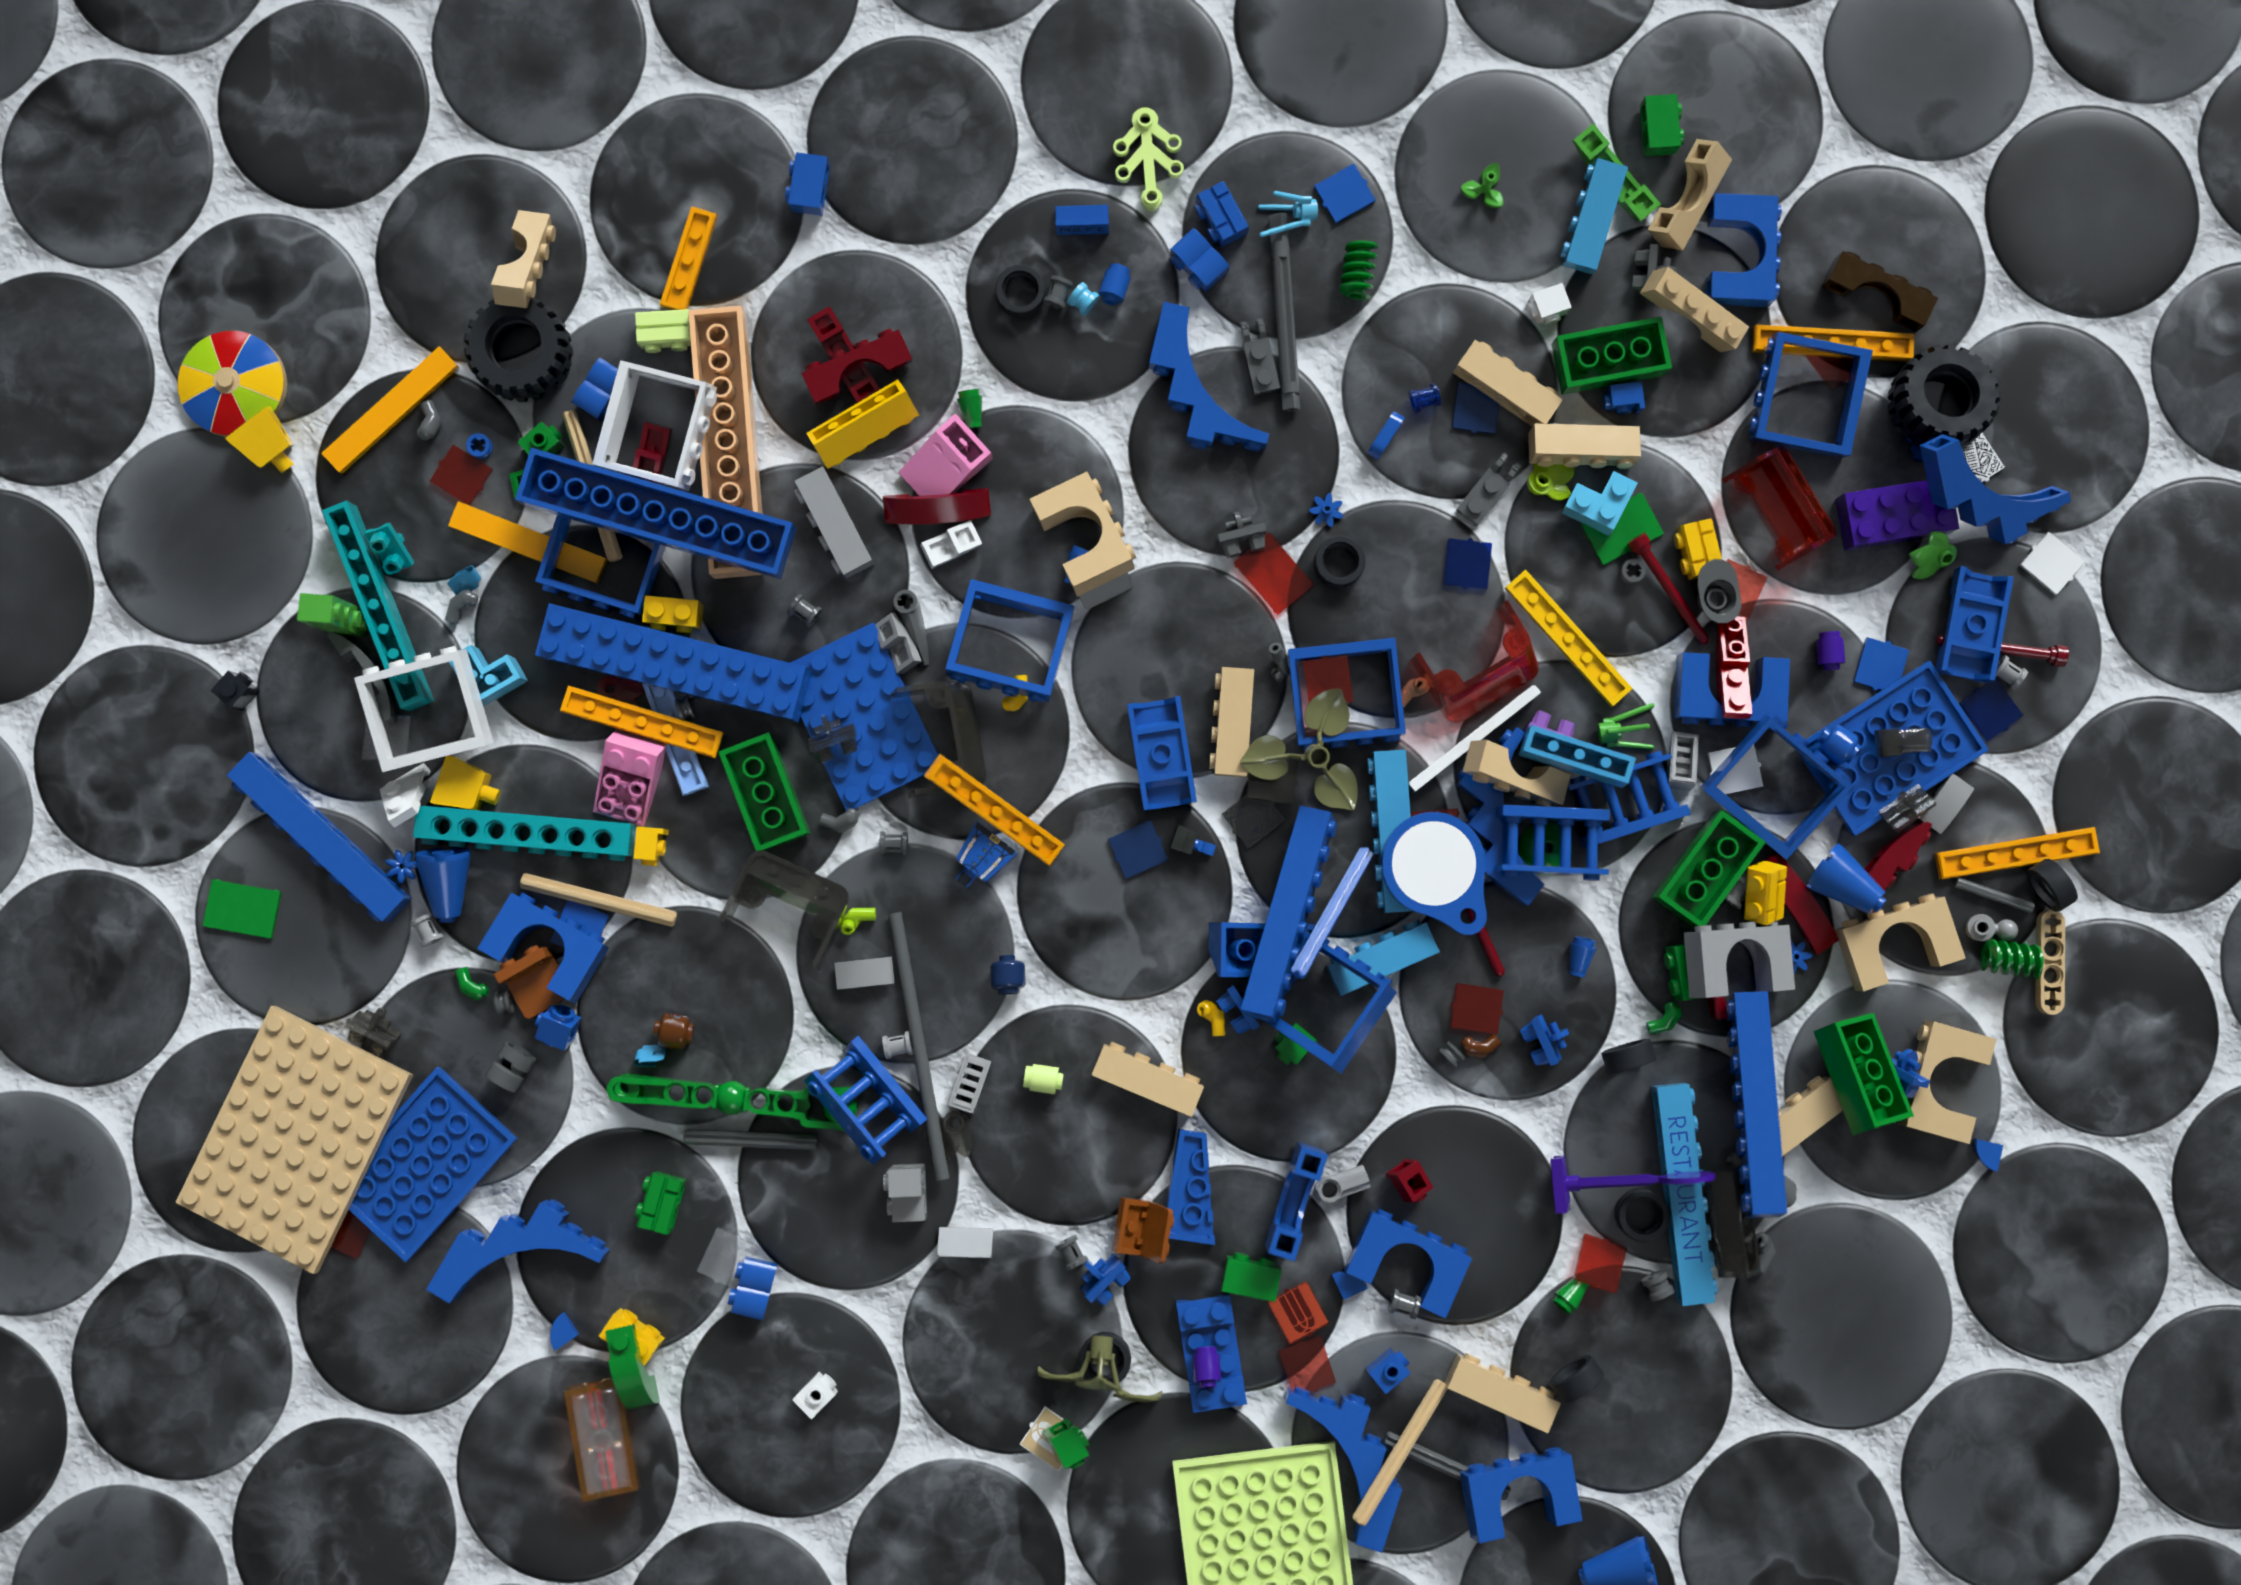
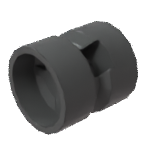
M505 1042L498 1053L499 1061H494L485 1075L498 1086L511 1092H517L524 1080L522 1074L530 1071L536 1061V1057L513 1043Z

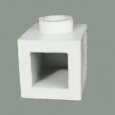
M1563 283L1532 293L1528 300L1529 303H1527L1528 313L1531 318H1535L1537 325L1544 322L1546 325L1556 323L1561 320V316L1566 315L1572 308Z

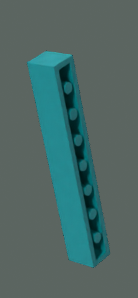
M346 500L322 510L384 669H389L388 663L404 659L405 664L415 662L414 656L417 655L377 555L368 546L369 541L364 535L366 527L358 507ZM422 669L388 677L401 709L412 711L434 702Z

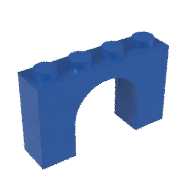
M1715 193L1708 203L1707 227L1743 230L1753 237L1759 249V260L1754 269L1747 272L1712 271L1706 278L1705 294L1719 305L1769 307L1778 298L1780 286L1779 283H1776V273L1780 269V257H1777V247H1779L1781 242V232L1777 231V226L1782 214V207L1778 205V196Z
M1683 652L1677 655L1674 719H1682V724L1695 725L1698 724V720L1709 721L1710 726H1725V722H1735V727L1750 728L1752 723L1757 724L1765 714L1772 719L1778 716L1782 721L1788 723L1790 659L1762 657L1756 660L1755 690L1751 698L1752 716L1750 719L1723 718L1722 705L1711 694L1709 688L1710 654Z
M511 892L477 949L504 963L513 957L522 940L532 931L541 928L556 930L563 940L565 951L563 960L548 984L547 989L576 1004L609 949L608 946L602 944L605 938L592 931L586 935L579 931L582 927L580 924L567 918L566 922H563L556 918L559 914L557 911L546 905L543 909H540L534 905L536 900L523 892L520 896Z
M1299 1141L1296 1142L1264 1243L1268 1253L1295 1261L1303 1237L1301 1223L1314 1182L1321 1180L1328 1154L1323 1149Z
M1378 1208L1377 1213L1370 1210L1345 1264V1272L1371 1284L1383 1256L1389 1249L1402 1243L1418 1245L1426 1251L1431 1264L1429 1278L1420 1296V1307L1446 1319L1472 1260L1466 1254L1468 1249L1454 1242L1451 1246H1448L1441 1242L1442 1237L1430 1231L1424 1235L1416 1231L1418 1226L1406 1220H1403L1400 1224L1392 1220V1214Z
M1559 1447L1545 1449V1453L1539 1455L1524 1453L1519 1455V1459L1511 1461L1509 1458L1496 1459L1493 1461L1494 1464L1484 1466V1464H1472L1468 1466V1470L1459 1471L1470 1537L1478 1543L1505 1538L1500 1509L1501 1496L1510 1482L1523 1476L1534 1477L1540 1484L1547 1521L1556 1526L1583 1521L1572 1456Z

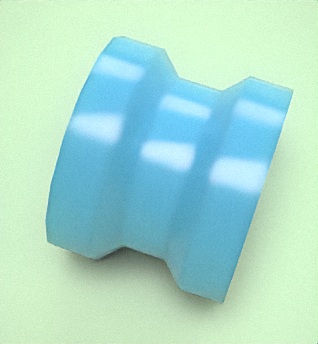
M1082 282L1072 292L1067 304L1071 307H1077L1079 313L1082 316H1086L1095 306L1100 295L1088 290V285Z

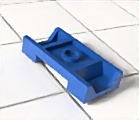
M1964 566L1954 569L1949 593L1952 599L1943 645L1939 647L1936 670L1939 674L1987 684L1995 681L2013 585V576L1984 575L1971 572Z
M1180 696L1153 702L1127 704L1143 810L1148 811L1197 803Z
M1226 1292L1210 1298L1176 1300L1193 1413L1247 1405L1230 1294ZM1216 1347V1351L1220 1355L1221 1382L1216 1383V1388L1201 1389L1200 1384L1194 1383L1192 1356L1195 1355V1348Z

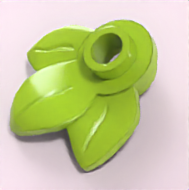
M1533 464L1534 471L1529 474L1527 479L1528 489L1533 494H1546L1556 501H1562L1571 496L1566 483L1573 478L1575 473L1574 467H1565L1564 464L1541 467L1538 464ZM1538 478L1543 480L1544 484H1541Z

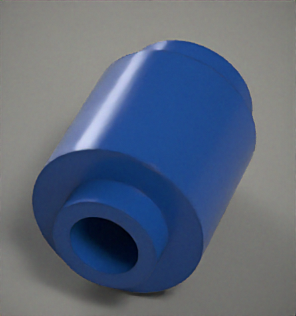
M1113 263L1106 269L1098 293L1104 303L1116 306L1117 303H1123L1131 280L1129 275L1130 269L1126 266Z

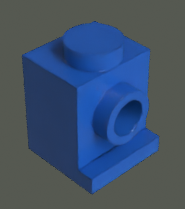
M1642 381L1610 385L1605 390V394L1602 395L1603 409L1607 410V412L1616 411L1617 415L1631 413L1632 409H1634V414H1639L1645 408Z

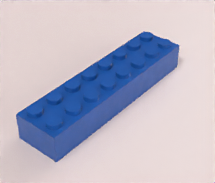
M1768 991L1734 993L1726 1004V1021L1731 1023L1730 1031H1727L1728 1048L1733 1047L1732 1058H1729L1730 1074H1735V1082L1731 1086L1732 1101L1737 1102L1738 1105L1737 1111L1734 1112L1735 1129H1740L1739 1140H1736L1737 1156H1742L1743 1164L1738 1168L1739 1183L1744 1184L1745 1188L1744 1195H1741L1742 1212H1747V1218L1782 1217L1787 1214Z

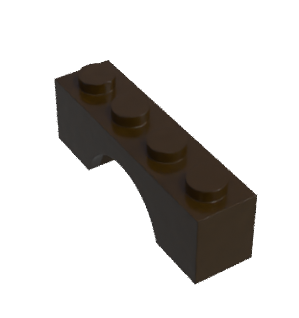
M1842 251L1834 259L1822 284V287L1844 298L1851 292L1862 288H1870L1881 292L1891 304L1893 312L1892 321L1914 332H1918L1926 325L1938 300V297L1932 295L1929 289L1916 287L1908 283V280L1902 276H1893L1885 272L1882 266L1874 263L1869 264L1861 260L1860 256L1853 252Z

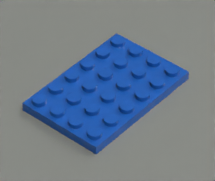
M874 622L790 662L807 667L812 671L800 716L846 811L850 808L857 809L925 775L938 757V753L900 674L896 673L895 665L887 648L881 649L878 640V630Z
M1930 660L1805 739L1809 742L1806 748L1814 753L1816 750L1819 751L1821 744L1817 740L1825 728L1831 730L1834 726L1840 725L1858 736L1857 744L1861 747L1849 764L1845 762L1842 765H1837L1830 760L1827 762L1831 769L1835 770L1838 767L1850 777L1847 782L1853 786L1834 807V810L1851 836L1858 835L1989 751ZM1797 752L1826 795L1835 783Z
M436 1067L394 1114L349 1210L404 1262H409L518 1138L441 1067Z

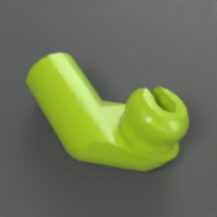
M851 908L840 921L841 932L844 935H851L862 921H876V908Z

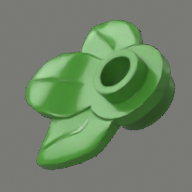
M1939 531L1931 532L1928 537V545L1909 554L1911 560L1917 565L1911 576L1915 579L1928 578L1939 568L1946 567L1955 560L1957 548L1952 543H1949L1948 536L1945 533Z

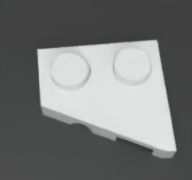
M422 763L396 780L388 782L383 788L379 789L388 821L394 828L418 814L421 805L420 800L425 791V786L422 784L423 778L430 775V769L425 763Z

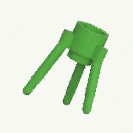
M1654 703L1641 706L1612 718H1604L1603 723L1597 724L1600 744H1606L1607 748L1624 747L1653 750L1654 746L1650 744L1617 741V739H1622V733L1649 729V724L1621 727L1620 723L1615 722L1655 707Z

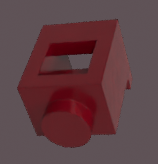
M1404 1159L1385 1173L1387 1178L1391 1179L1402 1200L1405 1202L1418 1203L1427 1197L1426 1193L1434 1188L1418 1160Z

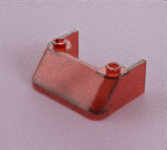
M1778 446L1754 458L1722 478L1724 484L1733 480V484L1738 492L1746 495L1753 494L1778 535L1779 539L1776 540L1774 550L1777 557L1783 562L1775 566L1777 571L1836 536V530L1832 521L1792 456L1783 446Z
M1508 600L1496 608L1509 629L1503 637V646L1509 655L1466 682H1463L1459 674L1451 669L1442 670L1434 675L1420 652L1410 659L1419 676L1427 680L1430 694L1449 722L1460 723L1528 683L1538 674L1539 665L1530 636Z

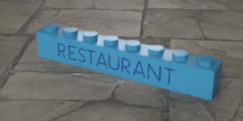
M1686 1083L1651 1086L1661 1175L1703 1171L1702 1169L1699 1170L1698 1159H1701L1702 1151L1699 1142L1696 1143L1695 1132H1698V1120L1692 1111V1105L1695 1104L1694 1090ZM1705 1182L1663 1184L1664 1201L1670 1212L1668 1235L1676 1302L1682 1306L1715 1303V1295L1718 1294L1717 1281L1715 1278H1712L1711 1270L1715 1266L1714 1255L1712 1251H1709L1708 1240H1711V1229L1705 1220V1213H1708V1203L1706 1197L1702 1195V1186L1705 1185Z

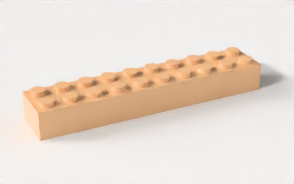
M742 306L688 310L694 379L717 387V400L710 412V425L708 431L704 434L702 442L703 451L700 457L703 497L763 514L747 314ZM695 390V402H696V398H697V394H698V391H696V390ZM708 559L709 575L714 579L763 575Z

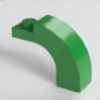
M635 1324L605 1331L610 1359H608L610 1372L623 1405L630 1410L659 1403L660 1399L655 1375L649 1376L641 1359Z

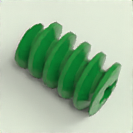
M1359 240L1346 244L1345 250L1347 253L1344 255L1343 260L1345 264L1342 266L1344 274L1341 275L1340 279L1343 284L1339 287V292L1344 296L1362 301L1371 299L1372 296L1366 294L1365 291L1372 290L1373 285L1366 283V280H1373L1375 275L1368 273V270L1376 268V265L1369 262V260L1377 259L1378 255L1371 252L1372 249L1379 248L1377 243Z
M1988 939L1984 943L1980 955L1982 971H1985L1988 965H1990V971L1993 974L1997 973L2000 967L2001 974L2007 975L2011 968L2013 976H2018L2020 970H2022V975L2025 978L2030 976L2031 971L2033 978L2039 979L2041 977L2044 956L2038 945L2032 944L2029 946L2026 943L2018 945L2016 942L2011 941L2007 943L2004 940L1997 942L1994 939Z

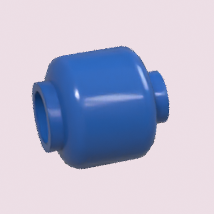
M1840 725L1834 726L1831 730L1825 728L1817 740L1821 744L1819 752L1837 765H1842L1845 762L1849 764L1861 747L1857 744L1858 736Z

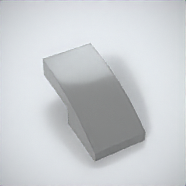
M890 613L875 624L878 630V640L881 649L887 648L889 650L896 673L905 674L922 662L912 638L895 613Z
M1954 773L1951 774L1934 792V798L1918 815L1919 819L1923 822H1930L1932 824L1931 827L1942 834L1966 803L1974 788Z
M892 957L834 963L837 990L895 983Z

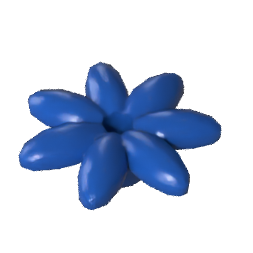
M1331 493L1327 494L1325 501L1315 496L1314 500L1318 507L1310 508L1309 512L1319 514L1315 521L1316 525H1319L1325 519L1328 526L1332 527L1333 517L1343 518V514L1336 510L1342 505V501L1332 503Z
M395 850L396 860H385L387 865L394 867L387 873V877L397 875L399 884L404 882L405 876L416 879L415 873L411 870L417 868L416 861H411L413 851H408L403 857L399 850Z
M1791 940L1794 973L1797 966L1807 970L1808 967L1803 960L1811 958L1812 954L1803 952L1805 942H1800L1795 948Z

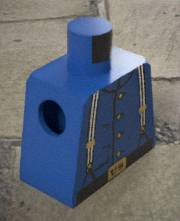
M976 821L956 858L965 867L955 879L967 889L977 876L987 883L1013 860L1018 853Z

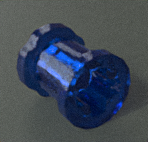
M1431 383L1429 387L1418 391L1411 390L1408 392L1409 400L1415 413L1432 405L1437 407L1442 405L1436 383Z

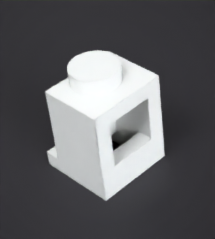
M818 1372L792 1400L812 1419L836 1395L838 1390L835 1387L837 1385L829 1375H822ZM812 1391H819L821 1398L815 1399L811 1395Z

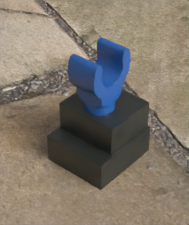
M1177 825L1169 849L1191 855L1192 849L1213 856L1216 845L1197 840V832Z

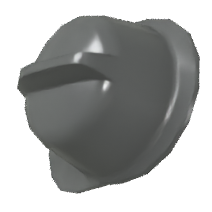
M1713 559L1706 562L1698 574V605L1700 610L1710 620L1716 623H1728L1734 620L1741 610V596L1737 574L1732 565L1722 559Z

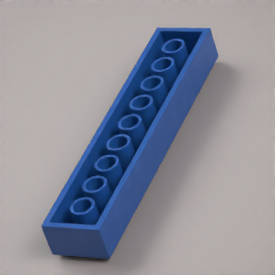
M534 448L530 449L515 498L516 501L526 507L777 579H782L797 529L792 522Z
M550 603L535 652L536 656L545 660L798 723L812 673L810 669L804 666Z

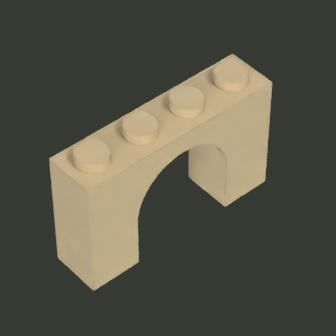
M1088 472L1030 498L1033 510L1044 531L1077 517L1092 519L1102 528L1101 538L1092 550L1062 564L1077 597L1134 570L1133 559L1136 558L1130 543L1125 545L1122 540L1125 534L1120 523H1114L1110 517L1114 513L1108 500L1102 501L1099 495L1103 492L1097 479L1091 480Z
M1934 893L1924 895L1918 898V903L1909 905V902L1899 903L1892 906L1894 911L1884 913L1883 910H1880L1878 913L1873 912L1867 914L1868 919L1858 921V918L1841 922L1843 927L1834 929L1839 939L1838 942L1855 991H1866L1889 983L1880 958L1879 943L1883 933L1897 923L1907 924L1918 932L1931 966L1941 967L1966 959L1945 897H1935Z
M1924 1021V1024L1918 1030L1917 1039L1919 1044L1917 1051H1915L1918 1054L1917 1062L1921 1064L1919 1070L1914 1071L1930 1080L1935 1067L1941 1061L1951 1057L1990 1065L1997 1039L1934 1021ZM1930 1084L1928 1088L1919 1087L1913 1098L1907 1097L1914 1116L1899 1121V1125L1970 1144L1976 1122L1975 1117L1954 1112L1939 1105L1931 1093Z

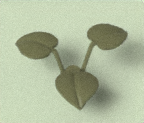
M1335 688L1323 691L1308 703L1304 712V721L1309 728L1318 729L1317 744L1308 746L1304 754H1285L1286 747L1281 739L1272 735H1264L1257 738L1250 745L1241 759V765L1250 774L1258 778L1274 780L1282 777L1288 771L1286 759L1306 760L1310 765L1322 768L1324 773L1317 777L1314 783V793L1318 801L1331 808L1354 810L1358 797L1355 775L1349 767L1341 763H1336L1327 770L1330 754L1323 747L1324 742L1322 740V732L1329 736H1335L1343 732L1349 723V708L1342 690Z
M1091 1336L1090 1351H1086V1358L1079 1372L1068 1375H1055L1043 1370L1040 1366H1038L1037 1370L1038 1375L1042 1378L1063 1382L1076 1381L1075 1385L1087 1389L1116 1391L1113 1397L1127 1401L1153 1402L1159 1400L1163 1391H1160L1156 1394L1145 1396L1130 1394L1122 1390L1115 1365V1353H1112L1113 1337ZM1092 1359V1364L1098 1365L1097 1377L1090 1381L1078 1382L1084 1380V1374ZM1109 1361L1114 1384L1103 1378V1365H1108Z

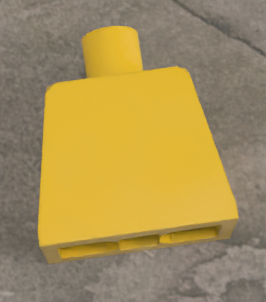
M270 406L262 409L225 438L259 468L272 462L282 474L294 465L284 453L286 449L293 445V442Z
M447 755L430 803L479 811L483 801L496 805L500 799L501 790L489 786L491 781L490 774L458 757Z

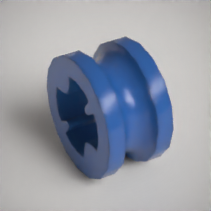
M475 433L468 438L466 448L475 458L485 459L492 454L493 443L484 434ZM477 441L481 443L486 442V445H483L485 449L482 452L479 450L474 451V448H477L474 445Z

